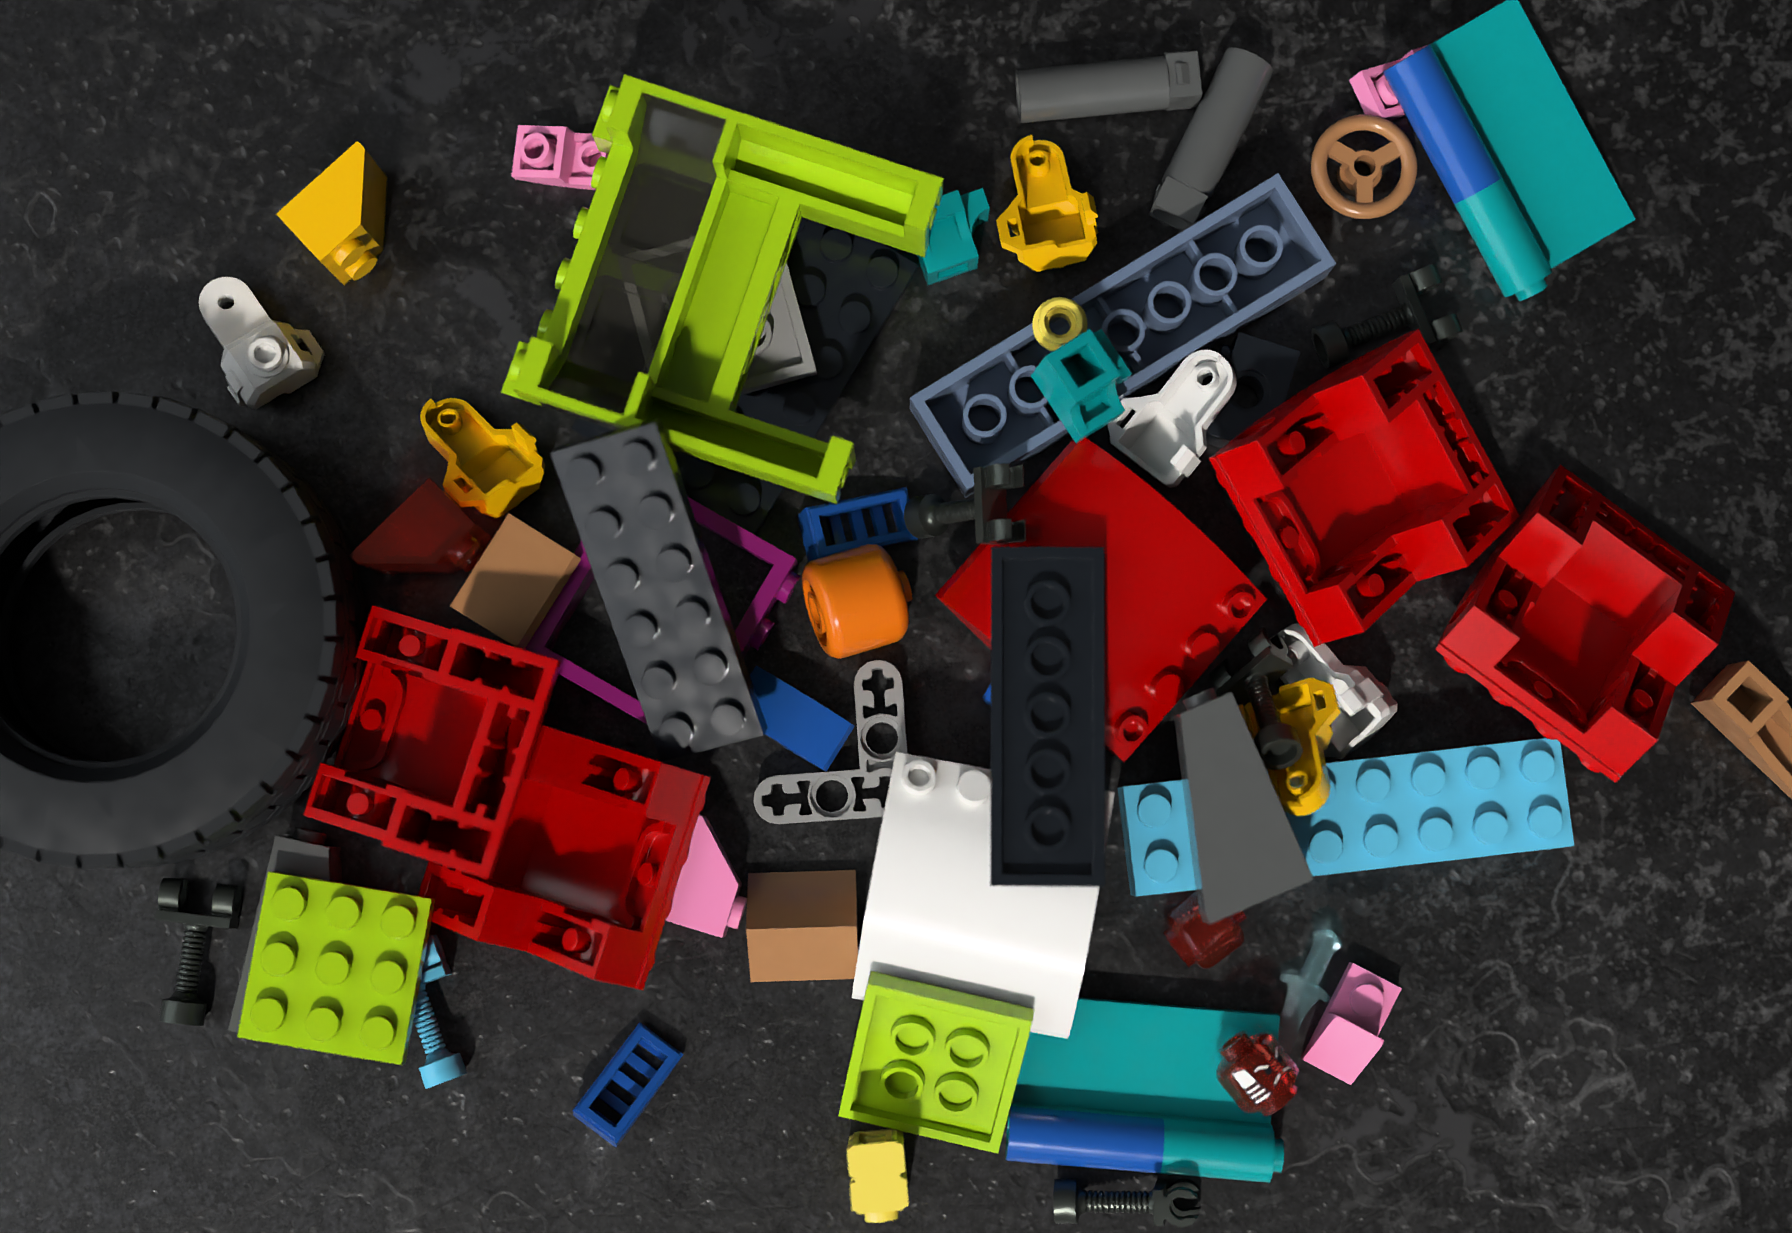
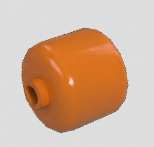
M866 544L812 560L804 566L801 578L805 605L815 635L826 654L838 659L895 643L904 637L909 625L907 602L912 601L911 587L905 572L897 570L892 558L883 547L876 544Z

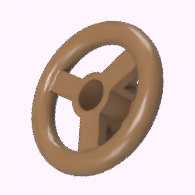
M1367 114L1353 115L1335 122L1320 136L1312 153L1311 174L1317 192L1332 209L1351 218L1372 219L1391 213L1408 198L1416 181L1417 158L1411 141L1397 125L1379 116ZM1364 130L1378 133L1387 138L1390 143L1371 152L1369 150L1354 151L1338 140L1348 133ZM1328 157L1340 163L1337 170L1338 184L1347 194L1355 196V202L1342 196L1333 187L1327 173ZM1400 157L1401 175L1396 187L1385 198L1373 202V190L1381 179L1382 168L1384 165ZM1354 164H1366L1370 169V175H1359L1355 171Z

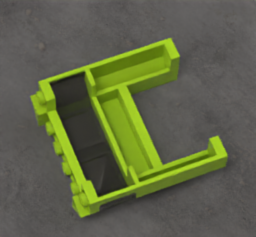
M624 75L620 88L612 85L609 86L592 134L598 150L607 153L608 157L600 156L595 165L591 187L595 188L596 191L590 208L582 207L577 216L573 238L578 239L572 259L564 258L559 267L555 289L560 290L554 310L546 309L543 313L537 331V338L531 337L529 344L519 341L501 393L612 430H618L660 417L672 450L837 504L841 496L839 488L843 489L849 468L853 469L856 462L853 442L832 436L830 442L826 443L736 413L735 411L802 218L925 258L929 246V229L931 230L938 209L935 208V205H940L943 195V178Z

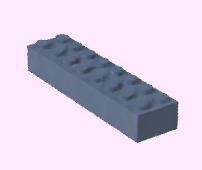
M1277 173L1071 300L1078 303L1084 310L1087 317V330L1091 329L1095 333L1102 329L1132 373L1126 381L1116 386L1117 395L1121 401L1123 398L1132 397L1176 370L1183 360L1193 352L1209 350L1325 279L1336 265V262L1281 176ZM1056 317L1049 322L1051 331L1057 335H1063L1070 330L1069 323L1064 318ZM1032 323L910 397L909 409L965 498L974 493L973 468L1009 463L1010 467L1021 465L1070 435L1031 377V374L1043 358L1052 352L1038 343L1033 334Z

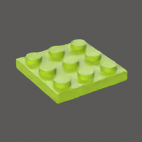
M274 871L268 872L237 1038L397 1065L405 1064L435 898Z
M871 971L838 1116L998 1154L1033 1022L1034 1009Z

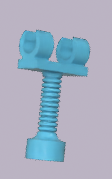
M437 934L429 935L423 966L424 972H422L414 1015V1023H417L415 1026L419 1028L417 1032L421 1033L419 1038H423L421 1043H424L423 1048L426 1049L424 1052L428 1054L425 1064L419 1068L425 1089L467 1074L460 1053H451L447 1048H444L446 1045L442 1043L444 1041L443 1038H440L442 1034L438 1033L440 1028H437L436 1017H433L435 1014L431 1012L433 1008L429 1007L431 1003L428 1002L429 997H426L425 985L427 983L452 974Z

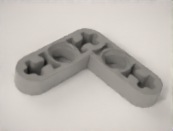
M882 660L870 661L864 664L855 676L854 694L860 769L775 775L766 778L756 788L753 799L755 810L762 819L774 824H792L883 817L885 808H882L880 799L876 798L863 799L866 810L854 811L856 791L852 778L864 777L862 789L876 788L879 786L881 777L885 776L891 779L896 752L907 754L903 684L901 675L894 665ZM883 670L884 678L888 680L893 679L894 688L885 690L884 697L885 708L892 705L897 706L896 717L887 714H877L865 719L863 716L864 707L875 709L872 691L863 690L862 687L863 681L872 679V671ZM878 723L891 725L898 735L896 747L886 754L873 752L866 742L869 729ZM800 781H810L807 798L812 810L811 815H800L802 804L786 805L784 807V815L781 816L774 815L773 807L764 806L763 796L772 794L773 785L781 784L784 793L796 794L801 793L798 785ZM826 781H838L847 789V802L839 811L827 812L817 802V790Z

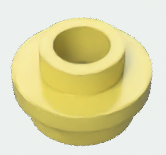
M1051 298L1042 303L1036 310L1032 322L1033 334L1042 347L1053 352L1087 331L1086 314L1078 303L1069 298ZM1056 317L1064 318L1068 321L1070 330L1063 335H1057L1051 331L1049 322Z

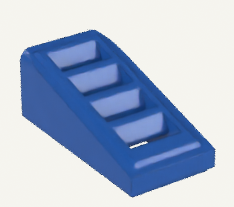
M903 487L840 500L837 504L830 502L804 508L798 514V524L808 562L866 544H876L884 549L918 540L919 538L914 537L908 531L904 522V509L910 500L907 488ZM890 504L897 532H888L882 509L883 505ZM869 509L875 536L869 538L862 511ZM848 515L854 541L846 542L840 516ZM826 520L832 542L831 546H826L820 521Z
M640 1022L573 1109V1116L611 1145L617 1147L681 1060L683 1054ZM638 1044L663 1062L658 1071L633 1053ZM624 1063H627L649 1080L645 1088H642L620 1071ZM611 1081L636 1098L631 1106H628L606 1089ZM598 1099L622 1116L617 1125L593 1108Z

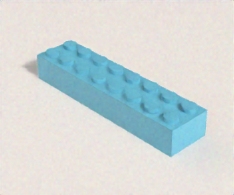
M1542 738L1326 763L1330 781V794L1324 805L1308 815L1296 816L1285 812L1312 876L1575 846L1561 743L1557 739ZM1182 780L1117 788L1130 895L1138 897L1196 890Z

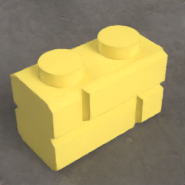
M881 1129L854 1132L853 1135L849 1136L847 1146L848 1170L851 1177L852 1211L858 1212V1214H865L866 1222L896 1220L899 1218L898 1211L903 1210V1208L909 1205L903 1131Z

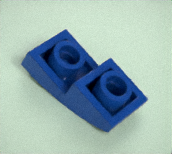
M755 666L750 677L768 727L765 735L827 772L855 726L809 696L762 668Z

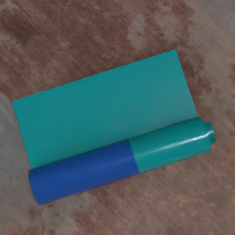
M1506 0L1382 72L1504 297L1515 294L1518 301H1523L1548 287L1544 278L1553 272L1552 268L1636 220L1519 0Z
M1078 997L1068 1039L1034 1032L1029 1034L1007 1119L1005 1160L1270 1183L1273 1172H1282L1283 1139L1275 1138L1271 1125L1273 1094L1258 1105L1254 1101L1268 1091L1274 1092L1276 1069L1275 1045L1278 1046L1280 1015L1278 1013ZM1258 1065H1270L1269 1067L1272 1068V1073L1269 1075L1265 1073V1070H1260L1253 1074V1071ZM1246 1069L1258 1082L1244 1091L1231 1073ZM1258 1083L1263 1085L1249 1096L1247 1095L1246 1091ZM1263 1087L1268 1089L1253 1101L1251 1100L1250 1096Z

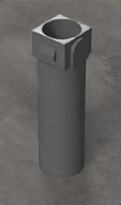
M1228 48L1225 51L1161 180L1163 185H1158L1156 189L1154 203L1149 216L1180 231H1184L1194 225L1195 222L1203 217L1207 208L1204 205L1209 204L1274 73L1271 65L1263 58L1240 48Z
M1198 51L1166 52L1163 56L1021 69L1016 70L1015 75L1020 123L1164 109L1166 111L1197 108L1202 97Z

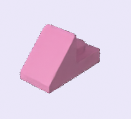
M1349 962L1301 1059L1351 1085L1382 1047L1385 1040L1378 1037L1402 988Z

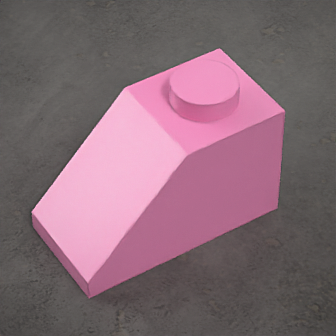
M700 814L698 816L689 844L688 858L682 867L672 898L671 912L665 921L723 938L727 934L728 927L738 930L747 898L739 896L742 883L706 816Z

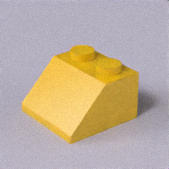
M356 141L278 211L276 215L312 254L345 285L351 278L355 281L368 274L377 263L376 256L383 251L387 176L366 149Z

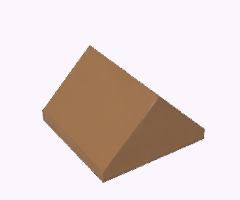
M508 514L450 607L513 646L524 650L581 558L516 517Z
M856 870L748 873L746 935L751 982L855 978L859 953Z

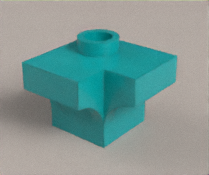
M983 188L960 195L958 190L942 195L940 205H935V208L938 209L931 230L929 229V246L926 256L924 258L917 255L927 285L977 269L979 255L972 235L981 224L988 221L990 211Z
M1089 329L1046 355L1031 374V377L1075 443H1078L1123 414L1125 409L1117 395L1116 386L1126 381L1132 373L1104 331L1100 329L1093 333Z

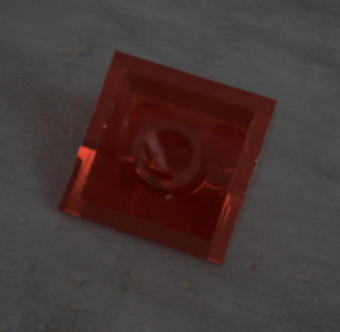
M428 478L349 556L356 563L379 575H456L461 569L469 572L476 566L487 548L485 545L493 537L463 507H460L441 486Z

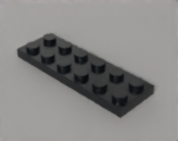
M661 418L556 447L550 454L661 762L763 736L768 727Z
M991 547L990 886L1105 887L1104 547Z

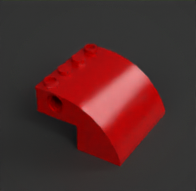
M1419 328L1366 353L1303 389L1251 424L1209 458L1216 471L1219 483L1228 492L1242 517L1246 531L1255 540L1269 565L1272 577L1279 583L1295 612L1298 623L1305 629L1314 647L1322 643L1365 632L1417 581L1468 567L1520 516Z
M1087 438L1078 443L1072 440L1007 513V519H1011L1012 522L1025 520L1026 541L1005 545L980 544L935 594L991 650V547H1104L1105 749L1123 762L1131 756L1267 600L1224 552L1184 514L1124 464Z
M1560 464L1528 503L1487 559L1455 609L1435 650L1443 655L1444 660L1452 669L1459 673H1467L1485 686L1498 703L1507 707L1512 706L1531 720L1537 731L1544 737L1552 740L1557 739L1576 753L1586 768L1596 773H1603L1616 783L1658 741L1676 686L1719 645L1735 591Z
M372 605L355 656L356 658L368 661L335 763L334 765L320 763L303 816L382 840L383 846L486 879H492L561 661L455 628H445Z
M541 724L492 879H486L429 860L418 896L435 898L431 922L471 939L529 952L593 980L644 990L649 971L655 962V952L665 920L671 912L672 898L682 867L688 858L689 844L699 813L705 804V794L711 777Z

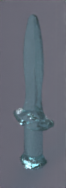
M1317 929L1313 931V946L1300 974H1282L1280 976L1282 982L1288 983L1286 1001L1280 1014L1278 1043L1286 1052L1284 1053L1279 1046L1278 1052L1282 1057V1062H1278L1276 1059L1275 1077L1285 1067L1288 1061L1286 1053L1290 1056L1301 1023L1310 1008L1319 999L1324 1002L1330 1001L1329 994L1319 983L1332 955L1337 950L1343 948L1342 940L1332 930Z

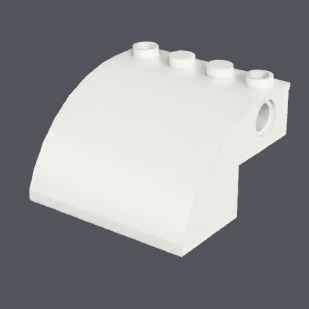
M896 752L870 883L852 998L864 1000L870 972L873 971L1034 1009L1030 1032L1068 1039L1085 967L1099 887L990 886L991 769ZM1105 791V850L1115 793Z

